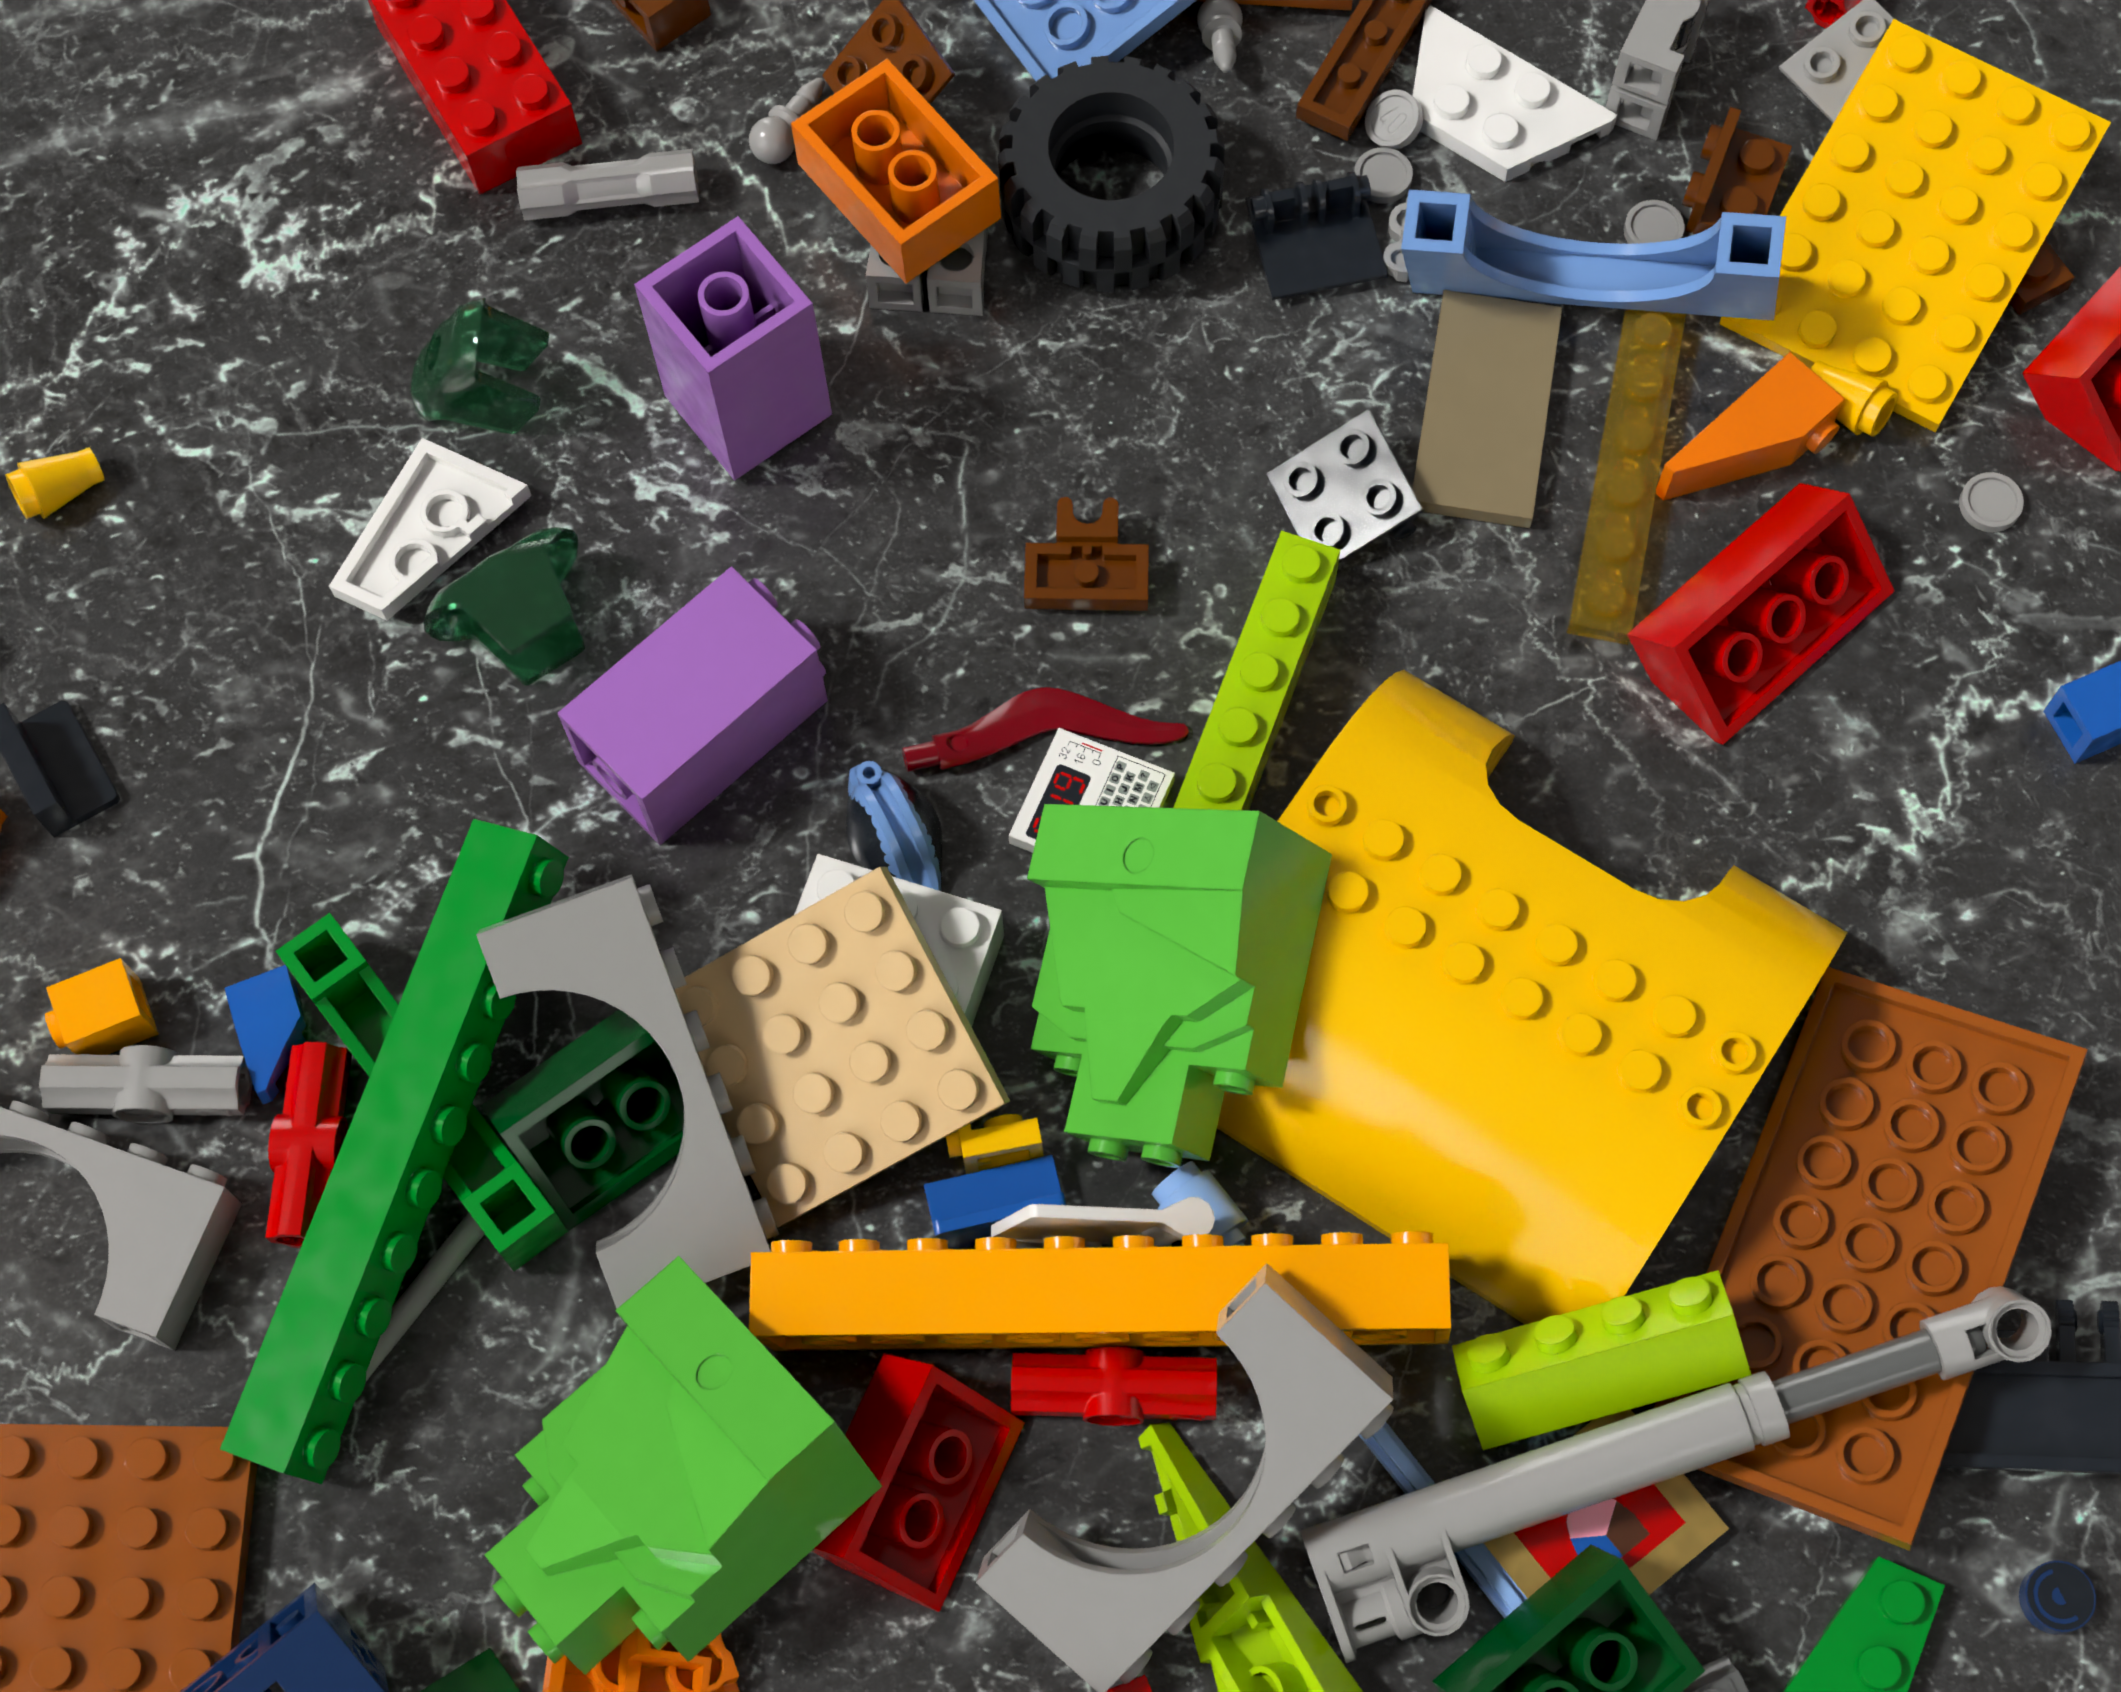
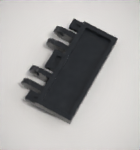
M2056 1300V1361H2049L2048 1345L2041 1355L2030 1361L2014 1362L2005 1359L1976 1369L1940 1468L2121 1474V1340L2118 1302L2101 1301L2100 1309L2097 1311L2101 1362H2076L2075 1332L2077 1331V1311L2074 1309L2072 1300ZM1997 1330V1336L1999 1339L2008 1338L2015 1334L2017 1330Z

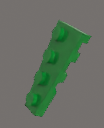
M1880 1556L1873 1559L1824 1629L1823 1635L1789 1679L1783 1692H1908L1945 1585Z

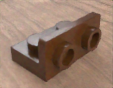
M1730 106L1723 127L1711 124L1700 155V158L1710 161L1705 174L1694 171L1687 187L1682 205L1692 208L1685 231L1698 234L1707 230L1718 222L1722 212L1767 215L1792 146L1736 128L1742 110Z

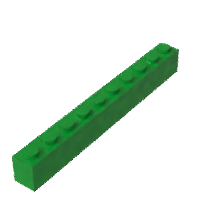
M473 819L220 1450L283 1474L321 1485L329 1466L335 1461L340 1449V1438L354 1402L364 1389L368 1366L380 1336L385 1332L390 1323L394 1300L406 1271L411 1267L416 1257L418 1239L431 1207L440 1196L444 1173L456 1144L461 1140L466 1130L467 1115L480 1082L485 1078L490 1069L491 1054L505 1019L511 1014L515 1005L516 994L500 999L476 934L480 929L551 904L553 897L559 892L563 883L564 869L569 857L538 835Z

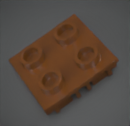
M882 0L822 74L833 92L836 93L885 59H888L929 104L935 100L956 75L902 0Z

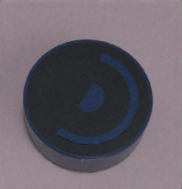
M2049 1561L2033 1568L2026 1574L2020 1585L2019 1602L2025 1617L2032 1625L2043 1632L2057 1635L2079 1629L2090 1620L2096 1606V1594L2091 1580L2080 1568L2065 1561Z

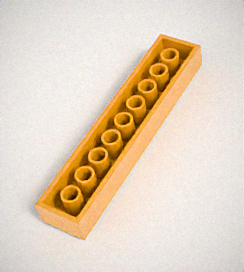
M1421 1231L1391 1234V1244H1363V1235L1360 1233H1326L1321 1235V1245H1293V1235L1266 1233L1252 1235L1251 1246H1224L1223 1236L1195 1234L1183 1236L1181 1247L1154 1246V1237L1143 1235L1113 1237V1247L1106 1248L1085 1247V1238L1074 1236L1044 1238V1248L1032 1249L1017 1248V1240L1006 1237L978 1238L975 1240V1249L958 1250L948 1248V1240L937 1238L907 1240V1250L880 1249V1241L847 1239L839 1241V1251L812 1250V1242L778 1240L771 1242V1252H751L749 1331L763 1345L774 1351L1227 1346L1216 1334L1219 1312L1267 1263L1357 1345L1448 1344L1451 1331L1448 1243H1433V1233Z

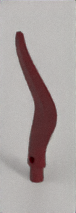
M1043 687L1016 695L973 724L955 731L932 735L933 741L903 747L902 754L907 772L939 765L941 770L982 759L1037 734L1058 730V728L1107 740L1148 745L1166 744L1184 739L1188 736L1189 731L1184 723L1158 722L1140 718L1071 691Z

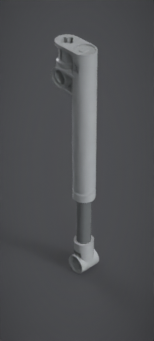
M2002 1286L1991 1287L1979 1293L1972 1303L1920 1320V1330L1773 1381L1770 1380L1765 1371H1761L1738 1379L1737 1384L1731 1385L1726 1383L1302 1529L1300 1532L1346 1663L1355 1661L1356 1648L1394 1635L1402 1641L1422 1633L1432 1636H1444L1458 1630L1467 1619L1470 1605L1468 1593L1454 1555L1455 1552L1755 1450V1445L1762 1444V1446H1766L1790 1438L1789 1424L1937 1373L1942 1380H1947L2005 1359L2014 1362L2030 1361L2041 1355L2049 1345L2052 1334L2050 1319L2044 1309L2015 1290ZM2019 1308L2022 1319L2019 1329L2012 1336L1999 1339L1997 1336L1999 1319L2007 1311ZM1440 1582L1451 1587L1448 1599L1438 1607L1428 1608L1416 1602L1419 1592L1430 1583Z

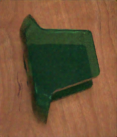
M486 298L473 300L459 306L449 318L439 325L430 341L420 351L415 362L410 384V392L415 410L420 417L427 421L449 420L498 432L516 434L539 411L540 396L481 372L477 367L476 361L524 371L548 346L549 333L490 307L486 303Z
M552 527L540 529L510 547L487 557L469 572L439 590L425 613L424 631L438 641L456 642L469 639L478 641L523 685H531L585 650V643L561 587L562 581L569 573L577 557L578 535L574 530L568 528Z

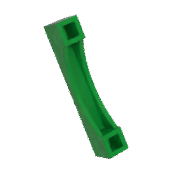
M328 913L275 952L370 1077L397 1010L398 1003L331 913ZM472 1103L467 1115L466 1130L454 1148L443 1177L499 1254L515 1272L567 1233L568 1230Z

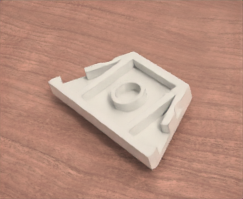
M1431 5L1425 11L1413 97L1420 103L1423 111V123L1420 132L1502 181L1507 182L1530 171L1531 167L1538 162H1550L1569 153L1571 144L1595 133L1601 138L1613 130L1617 114Z

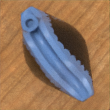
M865 761L851 768L848 780L846 833L849 848L857 862L863 868L870 870L878 867H887L893 877L941 891L942 829L939 817L929 800L904 779L882 770L878 763L874 761Z

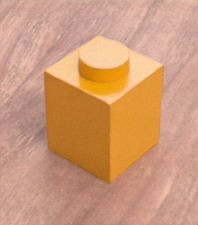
M122 958L46 987L53 1010L45 1013V1020L55 1044L60 1049L68 1047L75 1055H108L121 1050L123 1047L131 1046L159 1034L141 980Z

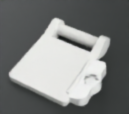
M1188 1197L1162 1210L1032 1204L991 1225V1237L1013 1238L1017 1240V1248L1032 1249L1044 1248V1238L1082 1237L1085 1238V1247L1100 1248L1102 1244H1113V1237L1143 1235L1154 1237V1246L1171 1247L1173 1242L1182 1240L1183 1236L1209 1234L1214 1226L1215 1217L1209 1203L1199 1197Z

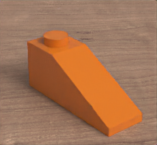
M1789 352L1664 465L1655 493L1664 501L1790 466L1808 449L1817 454L1838 432L1840 426L1835 420L1845 398Z

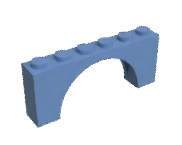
M1409 189L1401 250L1413 293L1443 295V290L1527 302L1774 321L1786 216L1722 212L1720 219L1712 227L1685 238L1652 243H1596L1552 237L1510 225L1483 211L1473 201L1471 194Z

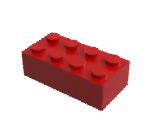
M368 0L378 29L480 195L517 177L516 170L518 167L543 164L583 144L571 102L506 0Z

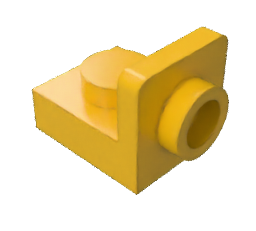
M1007 1114L991 1118L984 1123V1128L972 1130L971 1124L946 1137L949 1157L963 1156L966 1174L1043 1157L1038 1119L1023 1120V1117L1018 1114Z

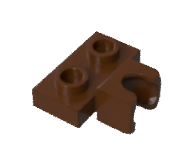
M1062 497L1058 500L1057 543L1025 544L1024 609L1148 611L1149 544H1118L1119 503L1115 498L1109 497L1105 499L1101 517L1094 523L1089 524L1081 523L1075 518L1073 502L1069 497Z

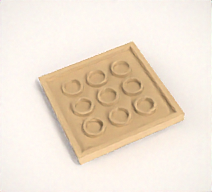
M887 867L874 869L684 977L687 985L675 989L684 1014L697 1010L710 1048L698 1052L707 1077L716 1073L721 1075L733 1108L732 1111L722 1114L723 1121L731 1139L743 1135L756 1173L751 1174V1177L761 1197H766L777 1227L786 1225L1011 1102Z

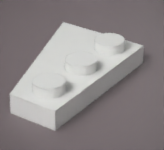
M422 438L330 583L329 587L334 597L388 621L529 499L531 493L528 485Z

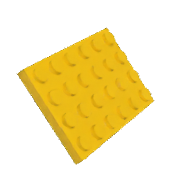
M1893 19L1780 216H1786L1774 321L1721 317L1720 325L1784 357L1791 352L1809 369L1820 360L1833 367L1886 380L1888 382V389L1898 394V400L1893 412L1936 433L2111 122Z

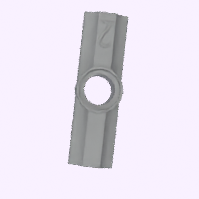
M134 1045L123 1047L119 1055L49 1054L47 1062L41 1067L39 1089L42 1096V1108L49 1114L113 1115L117 1119L138 1124H164L172 1121L173 1115H244L245 1109L251 1100L252 1080L244 1056L179 1055L174 1050L164 1047Z

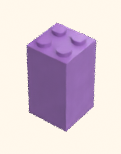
M739 216L634 284L665 397L734 481L832 415L813 303Z
M732 566L558 712L578 762L659 845L663 844L828 701L823 680L826 670L819 661L817 651L821 646L815 635L798 619L789 623L776 610L778 603L768 588L756 578H752L747 582Z

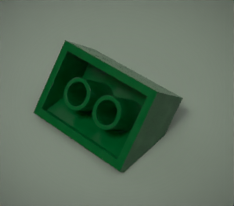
M621 1010L607 1017L480 1105L568 1231L679 1154L683 1137L684 1103L679 1082L672 1065L650 1033Z
M1590 1544L1432 1682L1439 1692H1682L1701 1676L1705 1669L1621 1558Z

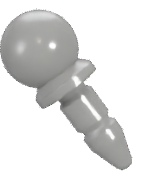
M1206 0L1199 8L1197 24L1202 33L1203 43L1208 49L1213 51L1215 64L1222 72L1228 73L1232 70L1236 61L1235 47L1242 38V11L1234 0Z
M816 78L801 86L786 106H773L768 113V117L762 118L754 124L749 134V146L756 158L768 164H778L788 159L795 147L791 122L819 103L825 87V81L822 78Z

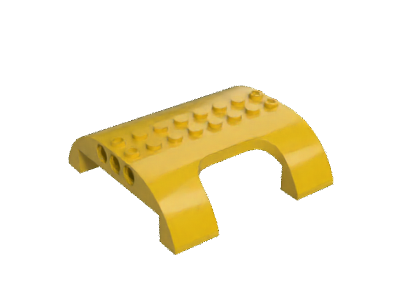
M1401 670L1386 679L1351 717L1277 821L1331 853L1332 858L1283 1087L1255 1085L1253 1095H1241L1225 1091L1217 1129L1390 1239L1391 1234L1397 1232L1421 1231L1433 1233V1243H1448L1449 1277L1526 1325L1549 1316L1569 1313L1607 1302L1616 1297L1625 1296L1842 944L1847 932L1735 865L1728 871L1720 884L1708 894L1686 901L1658 899L1633 889L1521 822L1498 802L1488 785V778L1513 742L1514 734L1411 673Z

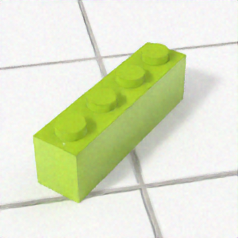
M1719 1270L1696 1277L1683 1278L1671 1284L1629 1296L1616 1297L1604 1303L1561 1315L1549 1316L1537 1322L1494 1334L1482 1335L1476 1339L1452 1345L1462 1393L1483 1450L1751 1375L1734 1313Z

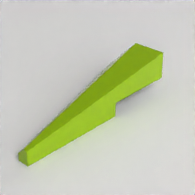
M1170 1423L1150 1424L1139 1436L1138 1440L1141 1449L1152 1452L1163 1491L1154 1496L1159 1515L1170 1516L1176 1541L1186 1539L1203 1531L1231 1509ZM1255 1541L1245 1550L1248 1557L1240 1571L1222 1587L1213 1582L1197 1599L1200 1602V1606L1189 1624L1200 1663L1211 1664L1218 1692H1363Z

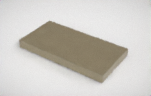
M1443 290L1412 487L1424 509L1422 512L1524 528L1531 527L1562 307Z

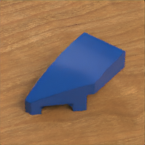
M286 965L225 987L239 1043L255 1091L262 1104L273 1101L279 1090L275 1083L289 1065L292 1046L306 1042L302 1035V1031L306 1027L295 980Z

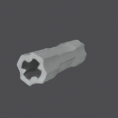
M693 149L648 153L639 159L575 166L560 162L521 166L516 170L518 199L524 221L569 216L578 210L644 203L659 207L697 203L700 199Z

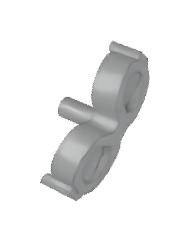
M1408 196L1406 203L1396 206L1390 214L1388 233L1396 242L1388 245L1383 254L1388 274L1395 277L1396 281L1408 282L1409 280L1401 250Z

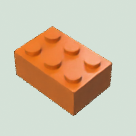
M885 59L791 122L798 165L906 284L1001 219L998 177L888 59Z

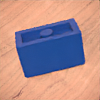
M1053 1155L924 1184L935 1238L948 1240V1248L955 1250L974 1246L975 1240L978 1238L991 1237V1225L1028 1205H1067L1064 1193L1061 1192Z

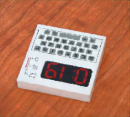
M1058 728L1009 833V844L1033 853L1044 804L1163 808L1174 783L1175 773Z

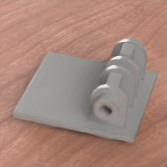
M1862 0L1779 66V70L1834 123L1894 18L1876 0Z

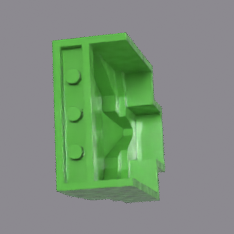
M1044 804L1027 876L1028 880L1045 888L1050 931L1032 1007L1039 1012L1031 1050L1055 1060L1053 1070L1077 1077L1064 1132L1089 1142L1087 1151L1089 1154L1114 1161H1127L1129 1151L1142 1153L1141 1159L1146 1162L1171 1168H1180L1182 1158L1210 1161L1225 1091L1241 1095H1253L1255 1085L1283 1087L1332 858L1331 853L1261 811Z
M677 1256L615 1310L627 1327L607 1363L543 1418V1431L515 1454L532 1475L522 1486L539 1507L485 1554V1557L501 1576L492 1585L499 1597L518 1618L529 1611L537 1621L527 1631L536 1644L553 1663L556 1664L565 1655L584 1675L637 1628L642 1631L658 1651L670 1642L689 1662L882 1487L836 1422L680 1256Z

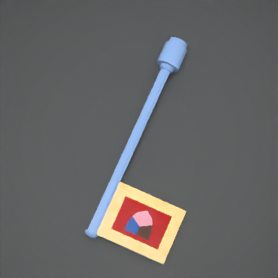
M1190 1161L1171 1173L1153 1190L1152 1196L1160 1205L1157 1210H1162L1188 1197H1199L1208 1202L1213 1209L1215 1217L1214 1226L1209 1234L1223 1236L1224 1246H1245L1243 1243L1246 1238L1240 1230L1246 1225L1248 1219L1209 1170L1201 1172L1196 1164ZM1630 1409L1594 1419L1575 1435L1635 1414ZM1386 1422L1368 1439H1364L1359 1434L1360 1438L1405 1494L1435 1484ZM1682 1474L1455 1552L1454 1555L1500 1614L1506 1618L1590 1544L1621 1558L1650 1595L1729 1528L1689 1479Z

